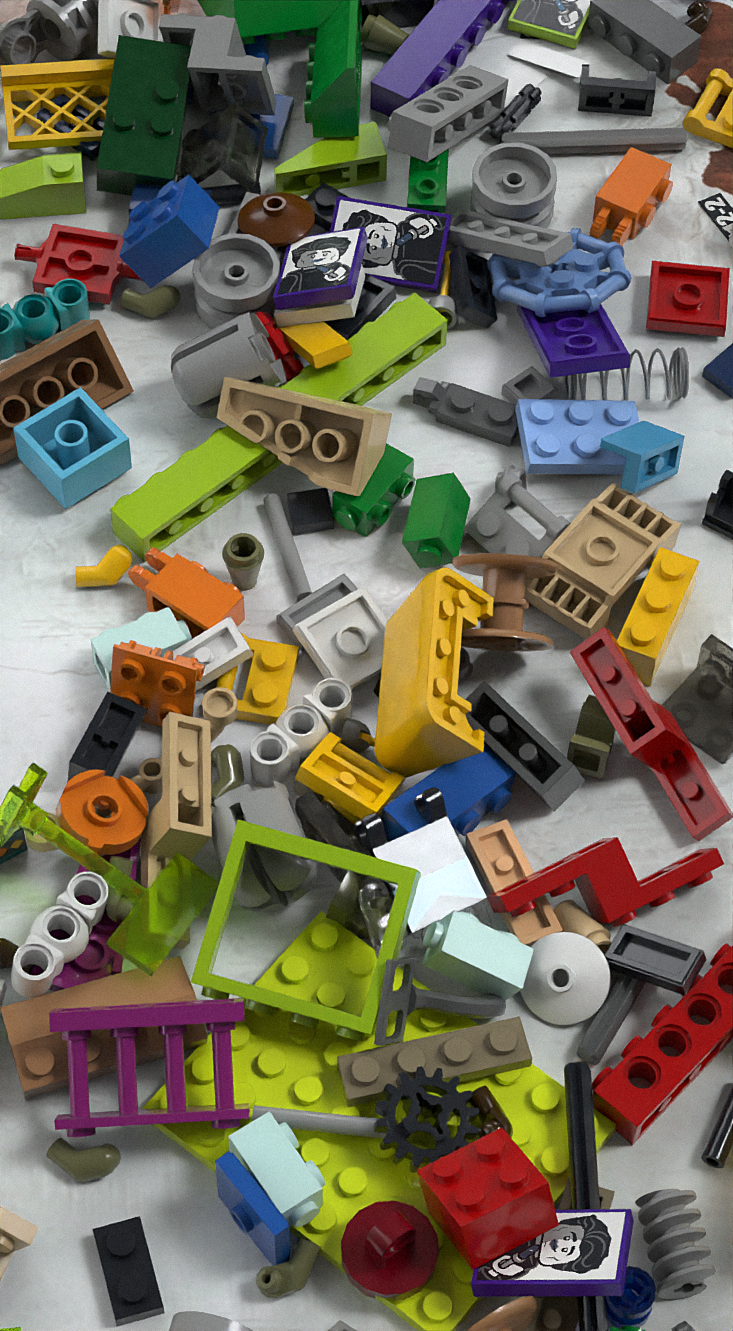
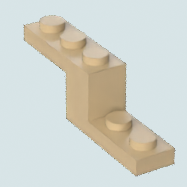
M169 712L162 720V798L147 815L146 826L141 835V942L183 950L190 943V861L212 837L210 721Z

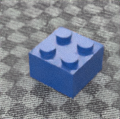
M189 174L177 183L174 180L170 181L159 191L155 199L149 203L142 201L130 212V222L128 229L122 236L124 241L119 257L152 288L209 249L220 207Z

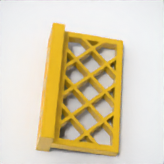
M115 58L0 65L9 150L80 145V142L101 141L103 130L97 131L91 125L97 117L105 120L108 98L100 105H97L89 100L88 97H109ZM61 94L71 99L62 108L50 100L56 99ZM33 101L25 110L17 107L12 102ZM78 104L91 112L82 121L70 114ZM41 108H46L50 113L54 114L45 123L33 117ZM62 120L76 126L69 133H59L53 129L54 125ZM24 123L36 129L32 135L15 136V131Z

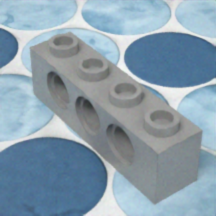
M472 65L466 67L393 111L388 121V130L390 131L388 147L425 162L430 161L500 116V113L504 110L509 79Z

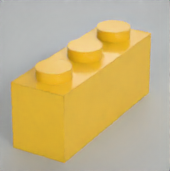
M662 547L659 548L617 639L619 646L639 679L647 686H651L694 590L700 562Z

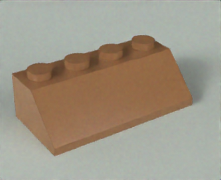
M99 319L81 320L0 364V466L18 456L13 428L81 387L101 409L134 391Z
M174 957L0 1007L24 1098L69 1086L67 1040H62V1032H50L49 1012L52 1009L197 1001L181 957ZM204 1023L187 1024V1032L183 1033L184 1052L196 1049L199 1045L207 1043L208 1036ZM158 1026L139 1027V1035L135 1036L136 1066L165 1058L163 1034L158 1033ZM110 1029L91 1030V1038L86 1039L88 1080L117 1072L115 1037H110Z

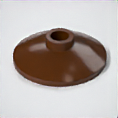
M274 192L257 196L248 201L241 208L237 221L241 234H250L264 240L271 247H280L296 243L306 237L314 226L315 214L310 203L302 197L291 193Z

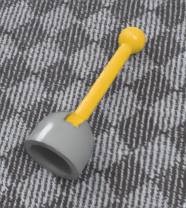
M452 251L445 252L443 261L445 269L441 294L438 297L432 298L428 303L447 319V329L455 325L457 318L456 303L448 296L452 274L449 254Z

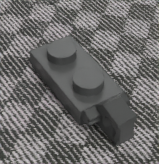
M422 377L418 379L413 389V404L428 408V412L436 416V422L508 447L512 445L519 431L515 412L516 404L454 383L450 384L449 382L442 381L440 384L438 381Z

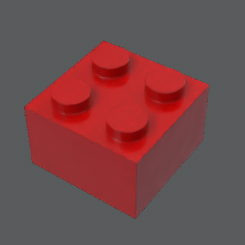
M502 1127L417 1170L428 1213L472 1270L559 1226L549 1182Z

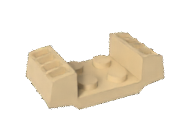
M612 483L596 499H592L545 551L542 558L557 563V571L547 577L526 579L524 599L542 613L550 616L584 639H588L601 628H607L611 607L648 564L652 565L659 548L673 550L681 524L665 516L664 513L655 510L646 502L640 501L633 494L627 493L619 488L618 485Z

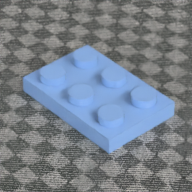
M518 399L515 412L527 474L623 475L626 457L601 448L600 443L601 438L639 422L635 401Z

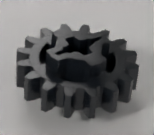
M417 1067L414 1079L412 1080L404 1072L399 1073L396 1079L398 1088L387 1084L382 1092L387 1101H378L374 1112L384 1117L376 1120L374 1124V1132L386 1133L380 1144L381 1150L393 1147L396 1150L393 1163L397 1165L404 1158L411 1160L410 1172L416 1173L421 1163H427L428 1165L468 1145L467 1140L475 1139L479 1128L469 1124V1122L476 1120L479 1115L478 1108H467L466 1106L473 1095L472 1091L468 1090L459 1093L456 1088L460 1078L455 1076L448 1083L443 1081L441 1068H437L432 1077H426L423 1067ZM426 1091L438 1094L441 1097L426 1093ZM402 1100L404 1104L402 1108L406 1113V1117L396 1125L395 1111L397 1105ZM420 1113L425 1119L432 1116L436 1120L433 1127L429 1122L420 1124L417 1121ZM456 1116L457 1132L451 1140L449 1137L451 1132L447 1127V1122ZM410 1143L425 1146L427 1149L418 1148Z

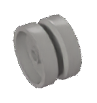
M520 142L501 143L488 148L478 156L473 166L471 211L547 228L554 212V195L557 184L555 164L546 153L537 147Z
M231 233L212 239L209 249L194 259L195 307L199 318L209 328L213 329L248 312L256 314L262 311L269 313L271 318L275 317L276 306L273 296L280 274V262L275 250L264 240L250 234Z

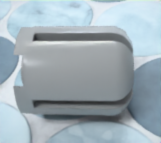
M255 313L241 314L179 345L171 354V372L176 388L182 399L187 403V406L201 418L214 419L217 417L224 377L276 388L287 382L281 359L275 360L273 350L266 339L270 336Z
M273 781L276 789L264 788L251 791L249 784H245L226 792L214 800L213 803L216 810L212 813L211 840L222 870L238 819L306 838L289 792L284 784ZM249 844L234 900L243 908L254 912H269L286 907L288 901L284 891L288 890L289 896L293 901L299 900L310 891L317 881L318 866L313 861Z

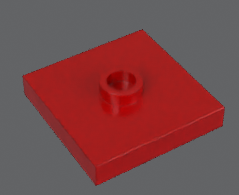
M652 261L646 329L724 337L727 320L730 268Z

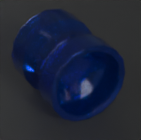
M628 1266L623 1296H606L607 1319L619 1329L622 1326L639 1328L644 1325L651 1315L652 1306L656 1299V1286L652 1277L641 1268Z

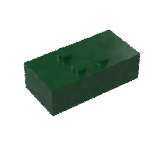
M119 35L97 162V191L132 196L135 184L165 186L170 181L176 180L191 77L187 66L192 46Z

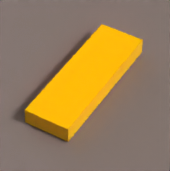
M275 317L272 318L275 322L274 329L279 328L291 348L316 369L349 358L352 355L350 342L323 321L278 327Z

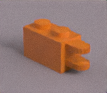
M630 147L596 195L593 224L589 232L590 236L598 239L608 228L614 231L611 242H617L623 246L628 238H635L642 226L647 228L653 220L658 203H665L672 191L673 182L669 180L672 164Z
M152 547L144 557L148 562L147 564L154 568V570H157L158 574L154 575L139 565L133 566L128 571L129 578L134 585H137V587L146 592L147 610L149 612H157L169 607L177 621L184 620L192 639L227 617H231L237 627L245 620L244 596L240 590L229 582L223 583L209 574L206 568L199 562H190L178 553L172 558Z

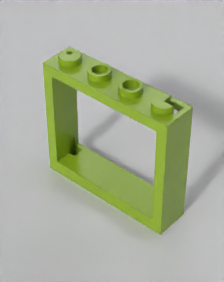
M238 819L190 983L203 986L201 995L212 999H229L230 994L246 998L245 1008L272 1015L274 1007L291 1011L290 1021L305 1026L317 1028L319 1020L336 1024L335 1034L350 1039L362 1041L364 1033L375 1035L386 961L398 958L422 872L415 868ZM249 844L398 885L361 1016L212 974Z

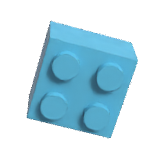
M81 387L13 428L18 458L65 509L132 468L129 438Z

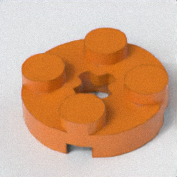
M97 769L84 771L71 778L66 784L56 807V816L59 819L63 833L71 842L80 847L84 855L90 858H100L104 854H118L132 848L139 841L145 829L146 817L148 815L147 799L133 781L122 775L119 776V779L104 776L106 771ZM94 806H98L101 810L110 809L112 811L110 817L102 818L95 814Z

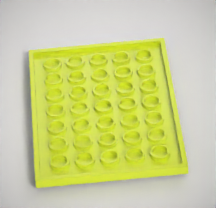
M320 911L253 986L361 1016L379 952L338 922L326 918V914ZM398 966L395 970L393 991L398 990L402 985L404 970ZM413 978L412 984L415 987H417L418 989L430 990L422 983H420L418 980ZM244 998L245 1019L244 1021H235V1030H231L234 1104L249 1103L250 1117L248 1119H240L239 1127L223 1129L212 1128L211 1121L153 1125L216 1173L215 1161L229 1151L228 1136L252 1122L254 1105L377 1119L384 1118L374 1112L378 1101L351 1107L347 1106L337 1067V1057L396 1043L376 1045L374 1044L375 1035L364 1033L362 1041L335 1034L336 1024L319 1020L317 1028L290 1021L291 1011L274 1007L272 1015L245 1008L247 999ZM419 1009L407 1015L404 1039L401 1042L478 1026V1024L469 1017ZM392 1011L389 1014L386 1037L392 1036L395 1031L397 1011ZM212 1032L208 1035L207 1043L199 1045L184 1062L186 1107L215 1105ZM533 1064L530 1067L459 1082L456 1088L459 1093L468 1090L473 1092L485 1085L489 1088L512 1125V1140L549 1182L555 1207L563 1197L568 1177L570 1178L565 1087ZM166 1083L142 1109L167 1108ZM426 1091V1093L441 1097L438 1094ZM402 1100L397 1105L395 1111L397 1124L406 1117V1113L402 1108L404 1105ZM469 1102L466 1104L467 1108L472 1107ZM594 1109L597 1155L615 1132L616 1124ZM421 1113L417 1119L420 1124L429 1122L432 1127L436 1121L432 1116L425 1119ZM456 1116L447 1122V1127L451 1132L449 1136L451 1140L457 1132ZM477 1117L476 1120L469 1122V1124L480 1128L482 1121ZM291 1129L299 1144V1147L296 1148L297 1152L305 1163L309 1160L315 1163L325 1180V1186L322 1187L323 1206L319 1208L318 1215L301 1227H295L293 1224L289 1227V1231L299 1238L321 1246L319 1254L346 1274L342 1267L341 1240L347 1223L355 1214L375 1202L398 1201L414 1206L428 1217L437 1233L439 1257L433 1278L421 1292L405 1300L394 1301V1298H382L376 1295L375 1298L417 1331H456L482 1297H474L471 1281L474 1270L470 1268L428 1213L417 1171L416 1173L410 1172L411 1160L404 1158L397 1165L394 1164L393 1159L396 1150L393 1147L381 1150L382 1138ZM477 1134L475 1139L467 1140L470 1144L480 1139L479 1134ZM410 1143L418 1148L427 1149L425 1146ZM421 1163L418 1169L426 1166L427 1163Z

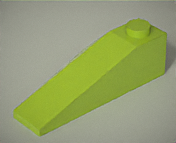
M82 152L44 154L0 169V220L86 213Z

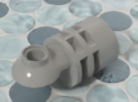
M31 0L28 2L25 15L5 23L0 22V65L32 64L35 62L38 54L45 49L59 60L71 61L98 41V0Z

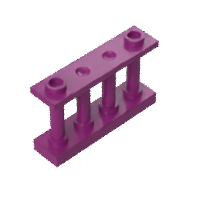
M244 998L52 1009L49 1012L50 1032H62V1040H67L71 1113L57 1115L54 1120L55 1130L66 1129L67 1137H87L96 1135V1127L211 1121L212 1128L216 1129L239 1127L240 1119H248L250 1117L249 1103L234 1104L231 1030H235V1021H244L245 1019ZM206 1023L207 1031L212 1032L215 1105L186 1107L183 1033L187 1032V1024ZM158 1026V1033L163 1034L167 1108L138 1110L135 1036L139 1035V1027ZM110 1029V1037H115L119 1111L90 1112L86 1039L91 1038V1030Z

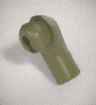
M171 285L160 286L145 295L126 289L121 296L120 306L148 318H157L176 307L180 301V293L176 287Z
M229 744L216 746L211 752V761L215 762L214 767L217 768L219 776L211 786V805L215 807L214 800L226 792L240 787L244 782L245 777L241 753Z
M111 856L106 877L108 886L106 913L115 922L122 920L126 923H131L135 920L138 912L137 900L126 898L133 860Z
M58 1138L50 1146L46 1154L47 1158L80 1182L94 1180L111 1174L120 1164L121 1160L119 1150L112 1144H103L78 1151L63 1138Z
M298 1237L289 1261L263 1267L258 1272L256 1277L258 1289L263 1295L270 1298H279L303 1289L308 1281L321 1246Z

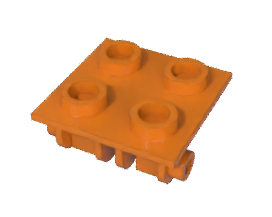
M130 640L129 643L121 642L120 645L114 644L110 693L147 708V713L142 722L162 727V720L169 712L193 717L196 681L200 682L202 680L205 665L199 664L197 658L192 657L190 659L177 655L173 661V652L169 650L162 658L161 648L155 647L153 649L137 644L133 640Z

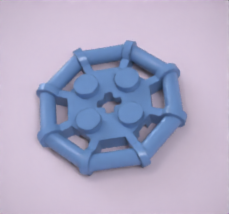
M572 228L570 232H565L571 234L574 248L561 256L559 261L553 265L542 267L536 263L523 260L519 262L498 254H492L487 262L488 270L492 273L493 296L500 302L510 301L535 311V315L539 317H545L547 313L586 310L588 313L597 311L599 305L614 293L626 290L632 278L623 260L624 248L619 243H607L583 234L580 228ZM606 268H610V272L600 271Z

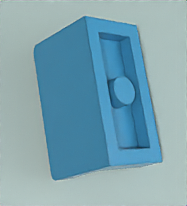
M641 421L601 438L600 447L626 457L621 488L636 493L678 473L685 436L650 422Z

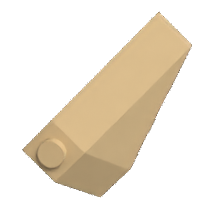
M224 377L216 418L252 442L259 443L277 455L278 459L286 465H292L307 475L308 479L319 487L360 496L384 454L392 413Z

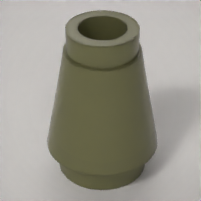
M369 15L361 30V43L366 45L365 49L393 55L409 37L408 33L381 15H378V17Z
M239 533L232 536L224 545L222 557L233 585L239 590L247 591L254 588L257 583L264 558V548L253 535Z

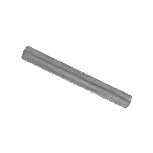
M682 127L511 132L502 134L501 143L520 142L535 146L546 154L628 152L630 147L640 151H673L685 149L687 135Z

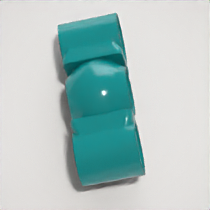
M68 278L57 282L53 288H45V296L36 294L25 295L15 302L13 308L10 307L9 303L4 304L2 308L0 307V360L12 357L17 351L26 350L25 342L39 344L54 336L57 330L61 332L81 320H89L90 312L86 286L79 280Z

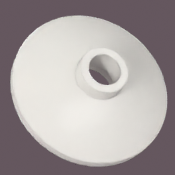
M571 932L549 934L531 946L534 950L523 989L520 990L530 1010L541 1019L558 1025L577 1024L592 1017L604 1004L611 982L609 965L600 948L588 938ZM560 969L566 970L569 974V982L564 987H559L554 982V974Z

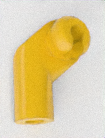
M115 545L108 550L97 566H76V586L98 587L117 584L132 564V555L128 548L123 545Z

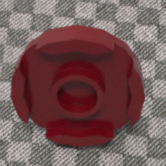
M398 1201L375 1202L359 1210L347 1223L341 1240L342 1267L350 1283L365 1296L374 1299L376 1295L382 1298H394V1301L405 1300L421 1292L433 1278L439 1257L437 1233L428 1217L414 1206Z

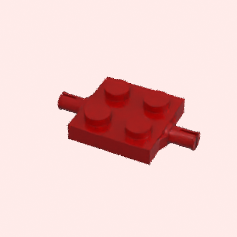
M52 224L48 238L39 248L17 244V248H15V260L37 263V269L32 281L33 291L44 294L45 288H53L61 280L68 278L76 279L86 286L88 301L110 304L115 286L122 277L143 281L119 257L124 241L123 235Z

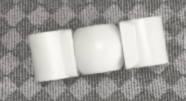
M327 678L318 682L314 687L313 693L306 694L303 697V705H293L281 713L275 725L272 723L267 731L257 734L252 739L250 744V765L252 777L256 782L269 787L275 786L273 781L283 783L289 776L290 771L300 767V759H306L329 732L335 734L343 730L345 719H351L352 692L349 685L338 678ZM327 704H337V705H339V706H338V707L331 708V707H327V706H325V705H327ZM297 730L308 731V733L306 734H297L294 732ZM268 756L278 758L274 761L263 760L264 757Z
M93 872L76 874L70 880L66 892L60 894L57 898L56 906L48 907L35 918L26 943L17 949L13 958L11 983L17 993L27 998L44 995L50 989L53 978L62 972L64 963L73 961L84 952L93 926L100 922L104 915L108 899V886L100 875ZM88 895L93 897L96 903L84 905L79 903L76 897ZM55 929H62L70 934L71 937L65 940H58L53 938L49 932ZM28 964H36L44 972L40 975H29L22 970V967Z

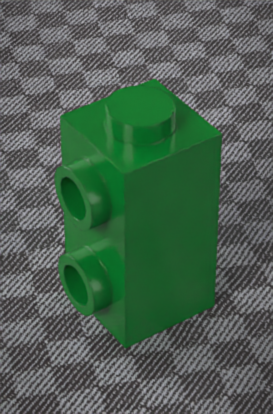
M449 149L428 162L410 156L408 208L445 214Z
M386 443L384 454L360 496L335 491L332 494V512L338 524L344 529L354 530L364 537H367L376 525L381 527L389 518L395 503L400 498H407L415 485L416 479L413 477L414 459Z
M454 472L416 480L402 544L420 569L452 564V559L459 556L471 498Z

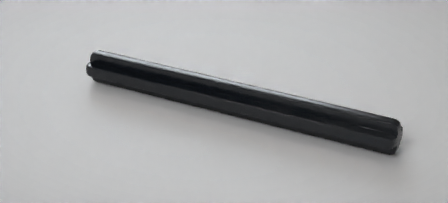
M572 1062L564 1067L572 1210L600 1209L591 1070L586 1062ZM577 1296L579 1331H608L606 1296Z

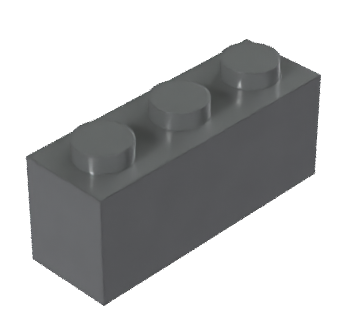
M590 1L587 28L596 36L601 37L617 48L623 55L628 56L644 67L647 71L648 69H656V77L666 84H670L697 63L701 35L652 1Z
M483 681L465 699L472 704L471 712L465 713L472 730L480 729L485 732L484 744L516 773V776L554 812L585 782L574 764L486 681Z

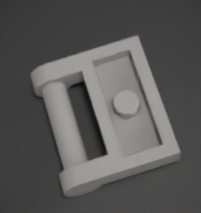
M509 473L501 479L496 491L465 525L464 530L490 553L517 554L542 558L545 551L570 525V522L563 516H555L522 487V481L516 475ZM511 500L546 529L545 535L540 540L504 510Z

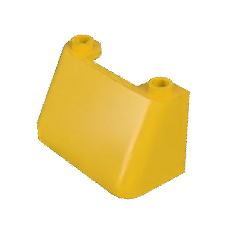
M446 567L427 573L390 617L385 627L374 752L376 759L384 768L391 773L395 770L406 778L484 751L485 732L480 729L472 730L465 714L471 712L472 704L457 695L462 630L466 631L477 626L478 621L493 617L494 598Z

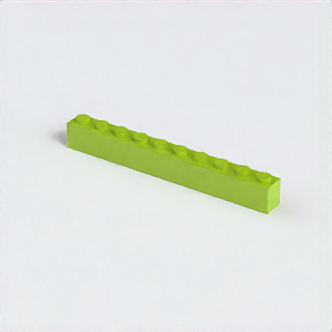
M413 293L405 300L394 303L388 312L374 322L366 323L357 334L347 340L350 342L352 355L349 358L319 369L309 364L302 369L298 376L285 385H279L278 388L362 406L446 345L447 319L419 295ZM227 425L224 428H219L198 447L184 452L167 469L153 474L136 491L119 498L114 506L110 508L113 533L146 563L147 561L144 556L150 548L153 547L160 551L164 550L283 462L278 459L277 455L259 443L252 442Z

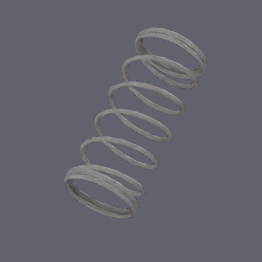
M678 347L673 352L669 370L665 356L658 348L651 354L648 370L639 350L635 349L630 354V368L634 354L637 353L644 375L647 400L650 399L651 370L656 352H659L665 370L667 398L671 399L672 371L677 397L679 399L682 397L686 398L689 390V361L687 352L683 347L681 349ZM630 368L626 369V373L625 369H621L624 400L626 401L628 400ZM609 370L605 371V375L603 371L599 372L603 400H607ZM587 373L583 374V378L582 374H578L581 400H586ZM577 375L563 376L565 400H576Z

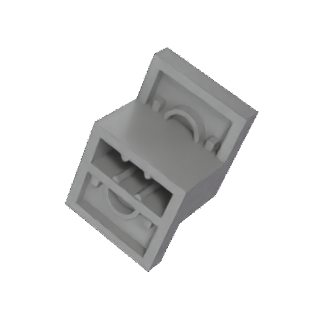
M184 13L161 15L159 29L163 41L192 46L187 68L202 111L275 115L277 101L265 59L246 55L235 18H227L221 15L213 17L191 16Z

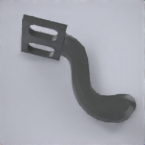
M416 958L388 959L386 961L374 1044L385 1045L403 1041L407 1015L415 1010L425 1009L472 1018H495L505 1013L506 1001L494 994L467 997L418 989L412 984ZM404 964L402 985L398 990L393 991L395 970L398 965ZM392 1011H397L395 1031L392 1036L386 1037L389 1014Z

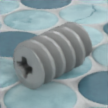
M658 1190L647 1193L635 1201V1204L641 1208L638 1212V1219L642 1225L646 1226L643 1229V1239L647 1244H650L647 1249V1256L651 1262L655 1263L652 1266V1276L656 1281L660 1282L657 1285L656 1292L663 1299H682L701 1293L707 1287L704 1284V1279L714 1275L716 1272L713 1265L699 1264L700 1260L711 1254V1250L708 1246H695L694 1242L705 1237L706 1231L702 1227H690L689 1225L699 1220L702 1216L698 1209H685L686 1205L692 1203L697 1198L696 1193L692 1190Z

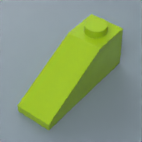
M377 123L360 124L359 136L324 137L274 168V192L304 196L311 194L323 182L337 190L386 181L387 153Z

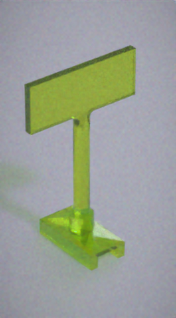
M33 762L28 767L19 787L13 784L0 806V848L20 827L33 837L39 834L87 870L100 875L108 885L131 900L135 907L109 938L106 945L152 977L215 894L219 882L177 852L149 888H144L48 819L50 814L33 803L48 772Z

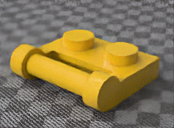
M717 68L713 69L706 79L707 86L695 108L686 114L682 123L684 129L691 134L733 148V79L730 78L726 71ZM718 95L727 96L728 99L715 122L708 120L706 116Z
M241 633L254 655L250 657L252 658L243 700L237 699L238 715L236 719L268 725L273 723L275 725L281 713L288 706L299 659V646L252 639ZM239 665L219 676L215 688L223 687L232 691Z
M329 732L300 765L294 779L361 820L370 814L379 815L388 802L396 796L406 777L395 770L389 773L341 744L342 738Z

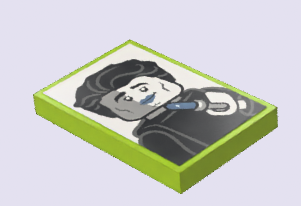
M518 0L508 19L507 29L576 49L588 24L591 0Z

